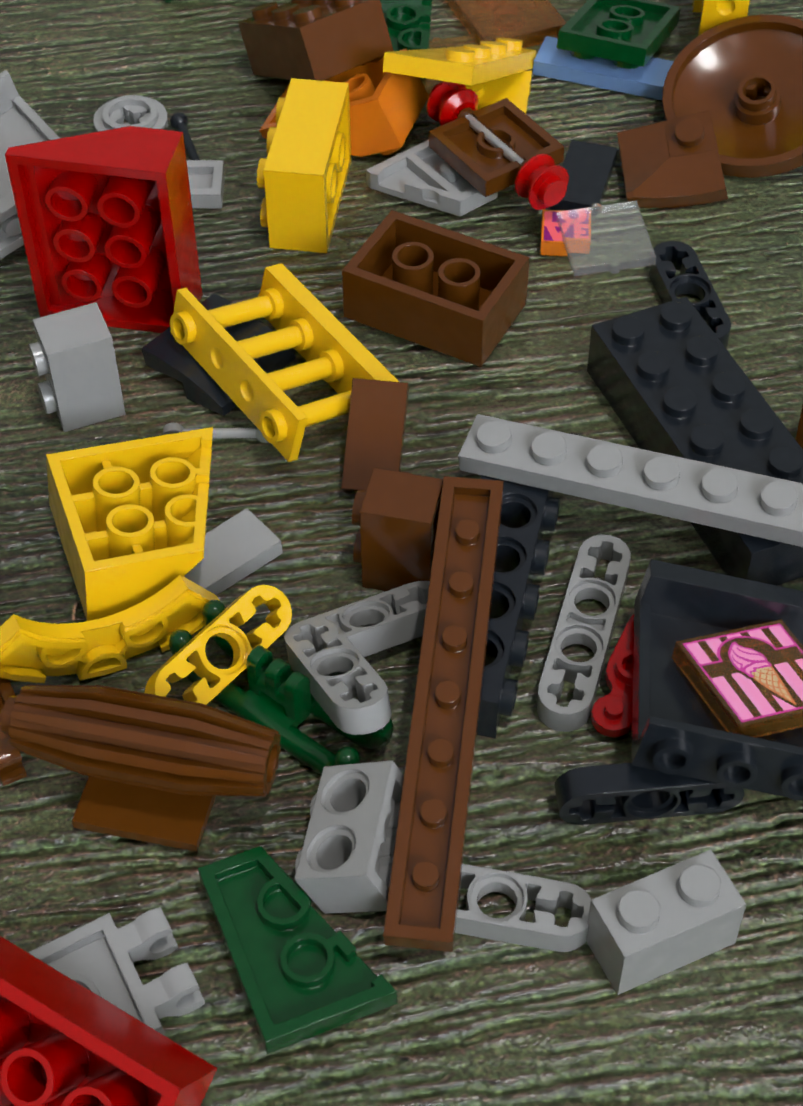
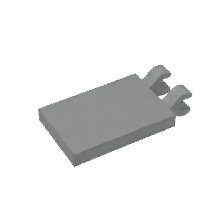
M161 907L143 913L134 921L118 929L110 913L28 952L164 1036L166 1034L159 1019L168 1016H183L205 1004L198 983L188 963L179 964L144 985L133 965L134 962L139 960L160 959L179 948Z

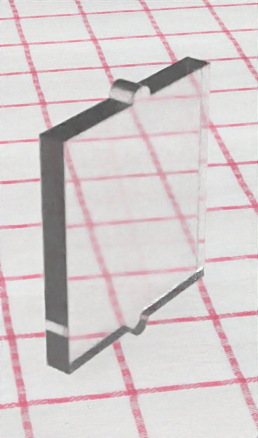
M637 201L602 206L599 203H594L592 207L557 212V222L573 276L609 271L612 274H618L623 269L656 265V255Z

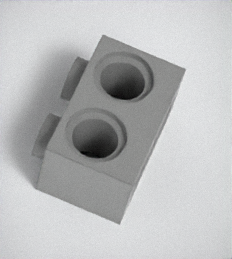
M393 760L325 766L323 768L317 794L313 796L311 801L310 821L303 848L296 857L294 880L324 914L387 910L404 781L403 773Z

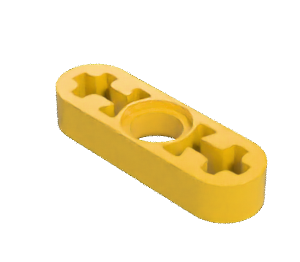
M259 585L243 593L151 675L147 681L145 693L166 697L171 690L168 682L173 684L194 671L202 679L188 687L182 697L185 701L207 705L247 668V658L255 647L261 645L267 649L288 629L292 619V609L288 598L282 591L270 585ZM265 604L270 610V613L265 618L266 622L250 630L245 635L238 627L246 623L256 613L255 607ZM210 637H221L231 645L234 656L233 662L228 669L216 668L208 661L205 647Z

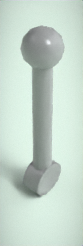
M172 422L163 427V435L203 428H184L181 424ZM257 427L213 428V439L257 438L262 443H269Z

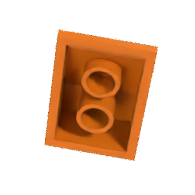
M384 55L323 80L349 83L352 156L365 157L377 153L390 155L401 149L429 97L420 77L383 72ZM288 84L287 88L285 89V91L283 92V94L281 95V97H283V98L286 97L289 84ZM277 103L259 130L264 139H267L270 127H277Z

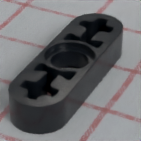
M666 241L656 245L651 253L649 277L662 304L677 300V296L681 294H691L699 297L701 301L692 303V305L727 349L731 321L694 249L679 241ZM676 270H680V275L676 276Z
M632 763L575 768L560 775L554 784L561 819L576 825L719 813L735 807L744 798V789L740 787H730L701 779L666 774L657 770L632 766Z

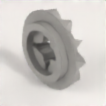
M127 95L112 99L99 107L93 118L96 132L127 126L164 130L169 126L165 107L155 99L139 95Z

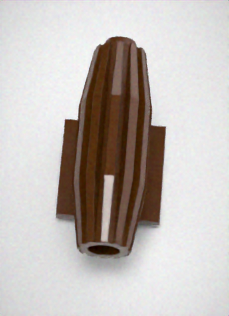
M26 685L20 689L19 695H11L7 699L1 716V730L4 734L10 735L9 743L10 746H13V749L76 773L89 776L72 819L73 828L195 852L198 851L216 796L266 797L271 791L279 763L278 759L281 748L279 731L205 704L100 685Z

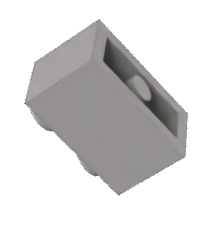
M97 302L33 319L37 342L28 344L37 375L45 374L46 381L37 383L46 414L56 412L64 432L126 415L113 339Z
M710 849L592 899L587 922L589 928L586 942L614 991L619 995L735 944L747 904Z

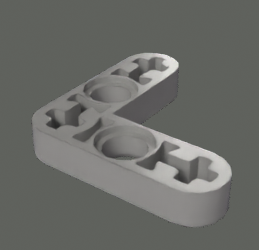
M416 581L305 619L292 625L286 631L284 640L288 661L294 672L299 671L309 678L312 696L341 731L352 735L369 734L385 727L390 721L392 713L386 683L364 657L423 636L430 581ZM337 673H344L336 676H329Z

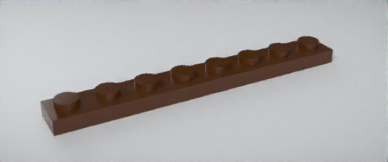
M444 476L384 925V945L453 952L503 503L504 481L450 476Z

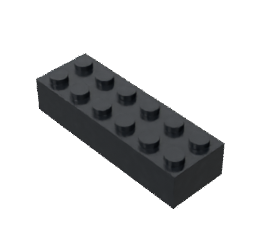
M687 297L592 325L587 372L640 449L803 483V449ZM690 522L726 575L776 586L803 577V547Z

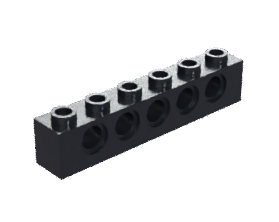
M483 475L481 476V479L501 480ZM501 480L504 481L503 503L477 735L495 739L501 715L512 717L514 712L518 680L510 679L513 666L523 668L525 664L530 632L521 630L523 620L534 621L536 616L540 585H534L532 582L534 574L545 575L550 541L542 539L545 530L555 532L560 507V498L553 497L554 491Z

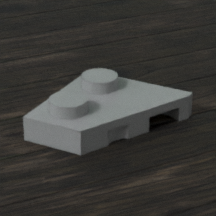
M429 139L366 169V185L370 189L459 217L498 198V192L484 197L429 148Z

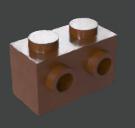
M373 468L367 490H358L356 492L352 508V524L360 526L355 539L353 561L362 563V587L388 591L416 581H430L443 479L415 475L403 471L397 472Z

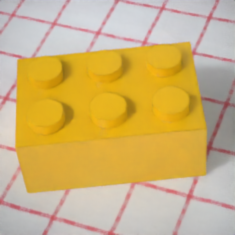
M291 78L286 97H279L277 101V127H270L268 130L267 158H260L258 163L257 186L260 189H265V197L261 203L260 224L261 227L268 228L270 248L328 253L351 164L349 83Z

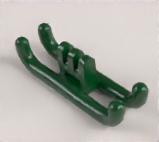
M210 600L204 605L202 613L206 626L226 608L221 601ZM183 629L176 630L170 635L169 647L172 656L192 639L188 631ZM212 637L218 646L233 658L231 645L221 637ZM261 645L255 647L250 652L246 661L249 690L246 692L231 682L213 698L238 717L279 731L281 748L320 775H322L325 766L358 764L361 762L358 751L353 747H342L335 755L299 730L297 727L310 714H313L351 742L367 749L375 750L386 746L393 734L391 719L385 727L369 734L352 735L341 731L312 696L309 678L299 671H292L291 666L282 659L273 658L272 652ZM194 671L187 676L192 683L202 679Z

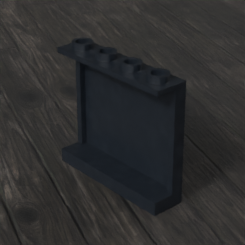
M650 560L634 601L632 766L803 801V708L741 722L683 645V643L780 623L803 651V591L663 561ZM769 628L761 629L776 648L783 647ZM748 632L740 633L742 636H750ZM725 636L720 637L719 639L721 640V642H723L728 638ZM735 638L726 642L721 647L720 656L723 662L702 666L710 678L723 676L754 717L762 716V714L731 674L741 673L746 678L752 680L776 712L784 710L772 695L796 708L803 706V701L774 666L775 664L788 662L803 681V670L795 661L802 659L803 654L797 646L775 650L769 644L757 639ZM705 641L697 642L712 662L719 661ZM735 641L740 646L762 653L768 662L772 664V667L786 686L796 705L772 692L744 672L737 670L729 659L728 650L730 645Z

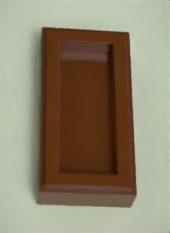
M353 378L341 487L343 490L366 491L373 468L401 471L409 395L408 383Z

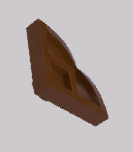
M710 110L617 133L629 207L674 208L728 199Z

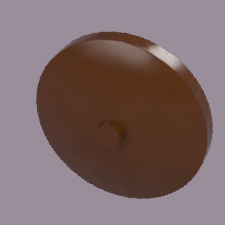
M753 15L726 21L696 37L679 53L672 63L663 88L665 121L710 110L723 175L745 178L767 177L803 166V20L781 15Z

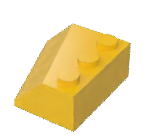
M213 427L46 454L49 506L87 621L116 614L146 600L167 586L177 576H185L204 558Z

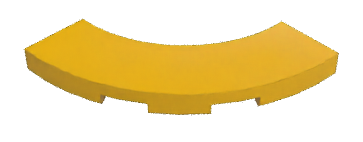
M179 575L167 586L146 600L116 614L95 620L67 624L44 623L13 614L0 626V678L20 682L45 683L46 676L77 674L79 680H85L127 669L126 659L156 647H159L162 653L169 650V638L174 631L183 629L192 636L206 626L202 613L204 605L210 600H220L214 593Z

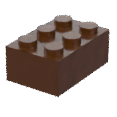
M291 0V2L278 6L277 2H271L253 8L251 10L252 17L238 22L253 74L258 76L287 80L295 78L323 81L384 55V52L394 51L380 0Z
M391 210L342 270L344 317L482 367L527 303L529 257Z

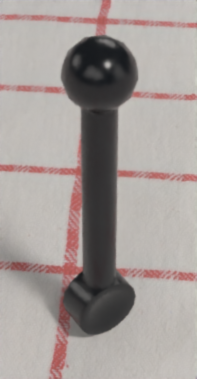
M182 112L174 113L170 118L171 126L183 132L185 149L190 160H200L187 129V116Z

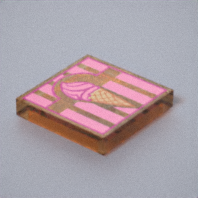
M782 620L676 641L672 659L726 732L758 738L803 727V645Z

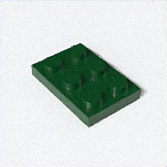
M588 0L559 30L557 48L570 51L572 56L579 59L600 57L613 60V63L621 68L634 69L639 66L644 67L678 25L681 7L650 0Z

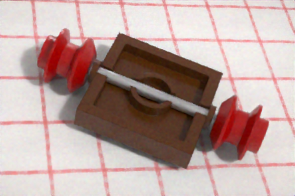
M442 81L432 89L427 101V113L431 119L439 121L440 127L429 131V148L484 197L515 184L516 193L522 198H528L529 204L537 210L554 206L563 199L569 182L568 171L558 165L564 159V145L507 98L477 110L479 105L478 96L473 90L466 88L464 84Z

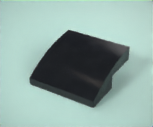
M214 293L201 304L207 310L233 304V302ZM259 319L225 328L236 341L273 331ZM170 327L141 348L147 366L183 383L187 399L223 416L237 406L181 344L176 342L170 332ZM290 348L256 358L254 361L266 373L283 369L296 357L294 349Z

